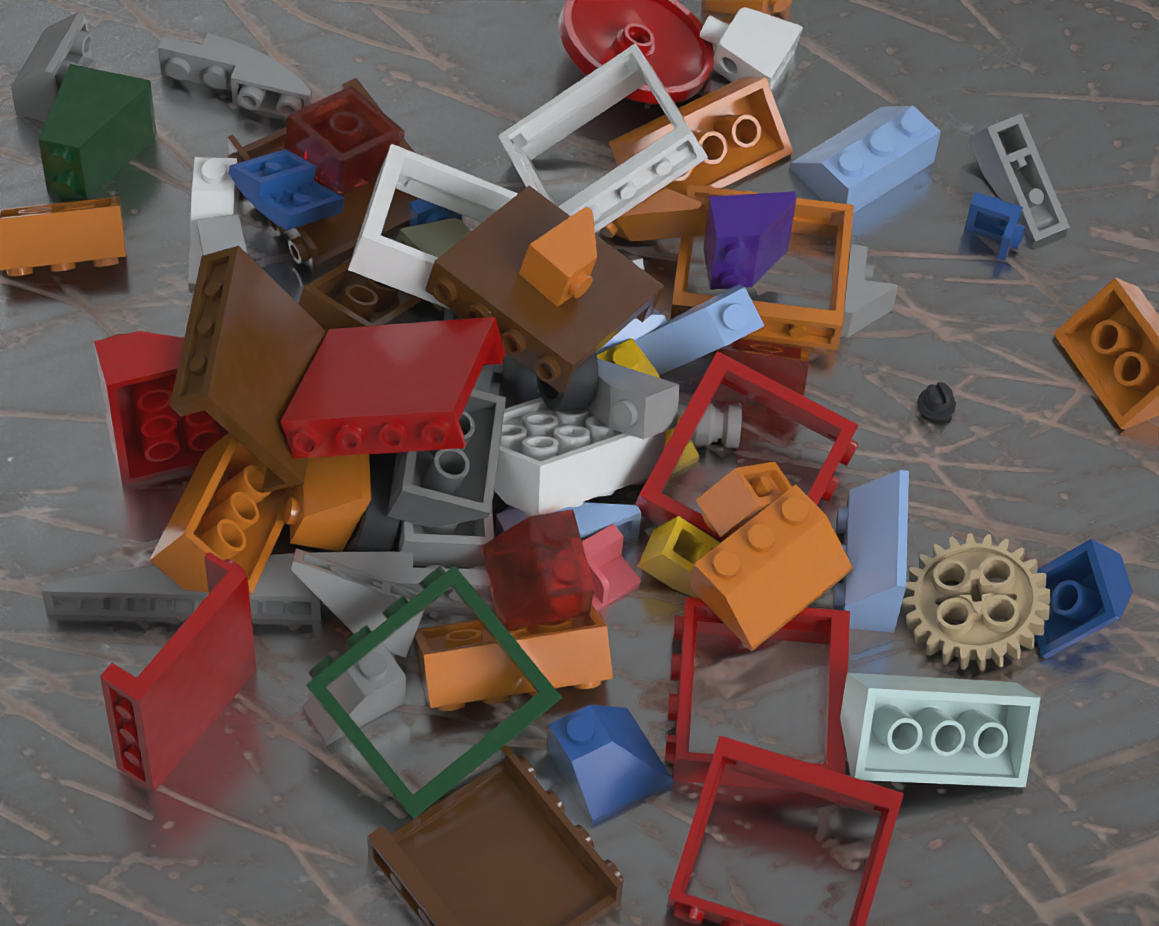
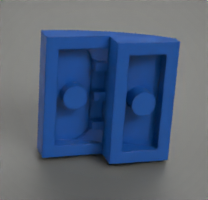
M286 149L233 164L229 167L228 173L243 195L263 215L285 230L342 213L345 198L315 182L314 177L317 166Z

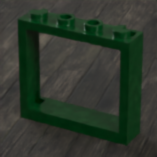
M455 565L446 572L441 566L432 571L419 583L423 588L422 592L410 601L403 595L382 612L387 620L373 631L367 625L361 628L345 642L349 647L346 653L336 661L331 655H328L308 672L312 680L306 684L307 689L413 820L562 699L561 695ZM450 588H453L538 694L415 794H412L327 687Z

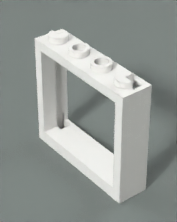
M636 43L498 135L525 186L530 185L554 203L531 160L647 83L673 125L674 130L558 206L570 216L587 206L593 211L595 232L707 159L708 156Z
M391 144L378 175L348 270L448 308L425 291L434 261L438 257L381 236L395 189L480 222H484L518 193Z

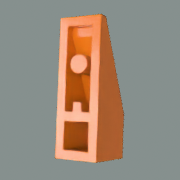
M663 187L599 231L610 238L617 235L630 242L705 236L708 209L703 202Z

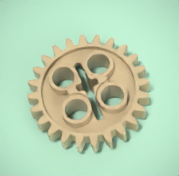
M968 533L966 544L960 545L952 536L949 538L950 549L944 550L935 543L933 545V558L921 554L919 556V568L910 567L909 569L910 582H906L905 598L902 600L903 613L907 614L906 627L907 629H915L914 642L916 644L927 641V655L931 656L942 650L943 664L947 665L955 656L960 658L961 669L965 670L970 660H976L980 671L985 669L986 659L992 658L999 667H1003L1004 654L1008 653L1012 658L1018 660L1020 659V645L1029 649L1034 648V635H1043L1044 620H1049L1050 606L1047 604L1050 603V589L1045 588L1046 574L1037 573L1038 561L1032 559L1024 562L1025 549L1023 547L1010 553L1009 540L1006 538L997 547L992 545L991 534H987L982 544L975 542L972 533ZM1002 578L1005 581L994 583L989 581V579ZM947 581L959 582V584L955 586H947L943 583ZM1002 616L1008 618L1009 620L1005 622H996L992 619L994 617ZM956 619L961 620L964 623L960 625H950L946 622H948L949 620Z

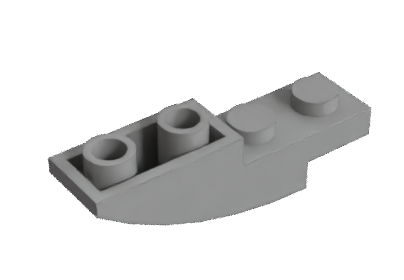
M207 33L202 45L167 36L162 37L158 46L162 75L170 76L177 80H187L209 85L216 89L232 91L233 104L249 110H260L281 115L288 119L298 120L313 115L312 90L292 71L268 55L247 45Z

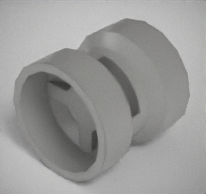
M710 403L695 431L694 445L708 446L712 442L717 443V439L720 438L721 444L725 448L738 449L741 433L742 406L728 404L723 408V412H720L719 408L714 407Z

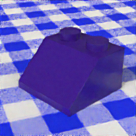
M795 191L710 196L703 247L710 290H728L738 284L745 288L753 287L788 251L797 199Z

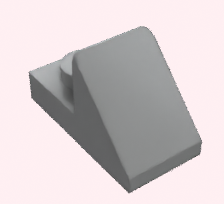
M851 244L844 317L840 337L848 338L889 313L894 307L898 286L893 283L872 281L874 264L866 263L868 246Z

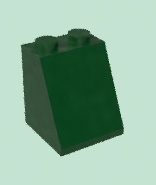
M73 64L69 65L38 139L48 193H53L63 198L72 197L88 200L155 140L157 132L150 80Z

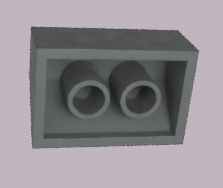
M473 389L459 420L466 441L465 448L397 452L387 517L430 528L489 517L493 501L506 397Z

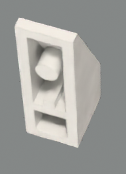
M195 157L191 194L189 289H195L202 256L197 220L238 214L240 190L228 173L230 165L237 164V158Z

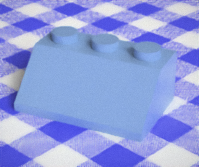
M914 106L880 107L791 162L789 169L823 201L854 205L853 213L934 163L941 131Z
M898 470L849 490L846 507H838L836 533L844 534L842 547L853 569L842 579V583H836L834 586L833 610L850 611V629L891 633L895 631L906 589L909 471Z

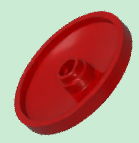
M566 0L559 16L558 30L563 47L571 60L584 74L589 75L636 43L674 103L682 102L696 95L706 83L714 65L712 43L699 37L703 25L690 10L677 0ZM647 83L625 97L638 102L659 104Z

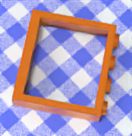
M688 184L687 196L703 202L707 209L709 208L710 196L759 194L754 191H738ZM796 199L791 233L836 239L829 310L752 300L764 326L742 337L743 339L838 350L844 317L854 205L834 203L833 201ZM682 237L680 241L670 319L715 297L714 295L687 292L694 237Z

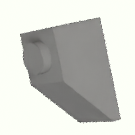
M383 643L327 687L359 728L406 703V675ZM312 695L302 706L303 712L327 746L345 735Z

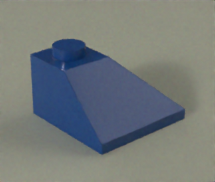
M1090 539L1037 569V573L1046 574L1045 588L1050 589V603L1047 604L1050 606L1049 620H1044V634L1035 635L1041 657L1047 659L1121 619L1133 591L1120 553Z
M588 705L548 724L546 751L592 825L674 784L673 778L628 708Z

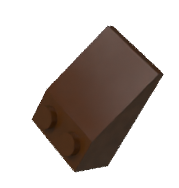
M349 259L303 288L298 304L328 332L329 329L413 323L431 302L348 270L351 261Z

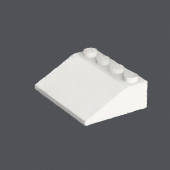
M542 398L504 409L494 491L506 504L524 511L528 517L536 519L550 517L552 512L563 508L578 507L586 500L597 496L612 495L615 490L625 486L643 484L645 479L649 478L665 448L666 431L643 440L608 428L586 408L553 411L547 408Z

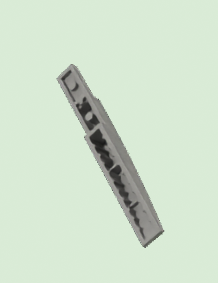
M413 552L311 553L418 592L423 591L419 583L440 566L431 565L425 568H413ZM294 554L269 556L253 593L249 595L252 619L321 620V608L325 604L290 569ZM157 566L99 573L42 584V595L47 615L189 618L209 594L207 592L182 589L170 577L162 573ZM441 566V567L444 569L445 572L450 569V568H446V567H444V566ZM486 566L458 569L489 608H503L504 570L491 569ZM450 588L428 606L468 608L453 588Z

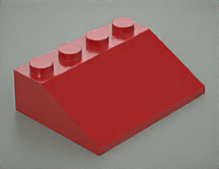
M136 331L128 334H114L106 339L94 341L109 440L122 486L194 469L197 467L203 453L229 433L205 410L180 416L170 407L184 337Z

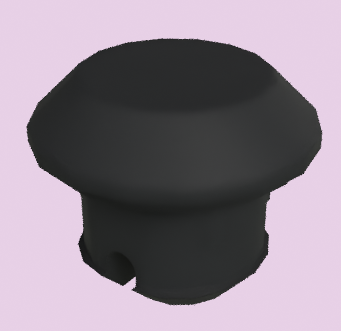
M937 382L936 385H928L926 390L921 392L917 401L921 413L934 420H943L950 417L956 407L952 389L942 382Z

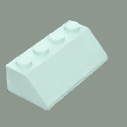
M847 673L840 721L850 775L860 780L1026 787L1040 697L1017 682Z

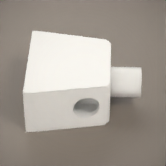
M744 7L740 8L730 25L710 15L704 23L699 37L717 46L713 59V69L731 82L742 77H766L772 90L795 53L803 27Z

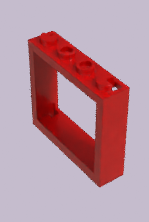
M717 351L640 492L635 505L639 507L643 517L659 525H663L679 516L720 543L729 537H720L718 533L708 527L701 513L662 493L721 383L834 442L807 494L816 505H818L821 499L829 502L837 488L840 478L833 474L839 463L847 467L859 443L852 440V437L859 425Z
M686 597L683 616H674L673 641H681L680 654L672 653L670 681H678V694L669 693L667 721L676 722L675 735L667 734L664 762L673 763L672 778L674 781L704 784L713 754L689 752L696 633L736 635L700 598ZM806 607L768 639L826 644L822 764H810L845 774L846 748L840 715L848 673L850 611ZM727 768L724 769L720 785L799 792Z
M719 735L666 907L674 909V916L678 919L693 924H701L702 920L705 919L721 924V926H785L686 894L724 769L727 768L879 817L848 922V926H865L904 793Z

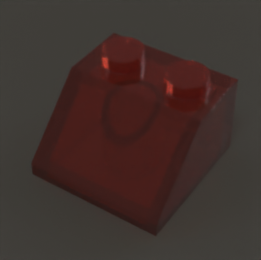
M350 86L287 115L284 150L286 149L316 165L314 180L333 192L345 196L371 182L382 167L391 144L398 146L405 136V130L353 86Z
M740 338L723 347L722 354L804 396L810 348ZM722 383L716 392L715 400L724 401L723 407L728 404L741 405L742 411L749 410V405L765 407L766 413L769 415L785 417Z
M574 509L529 516L481 546L496 615L506 629L590 615L594 586Z

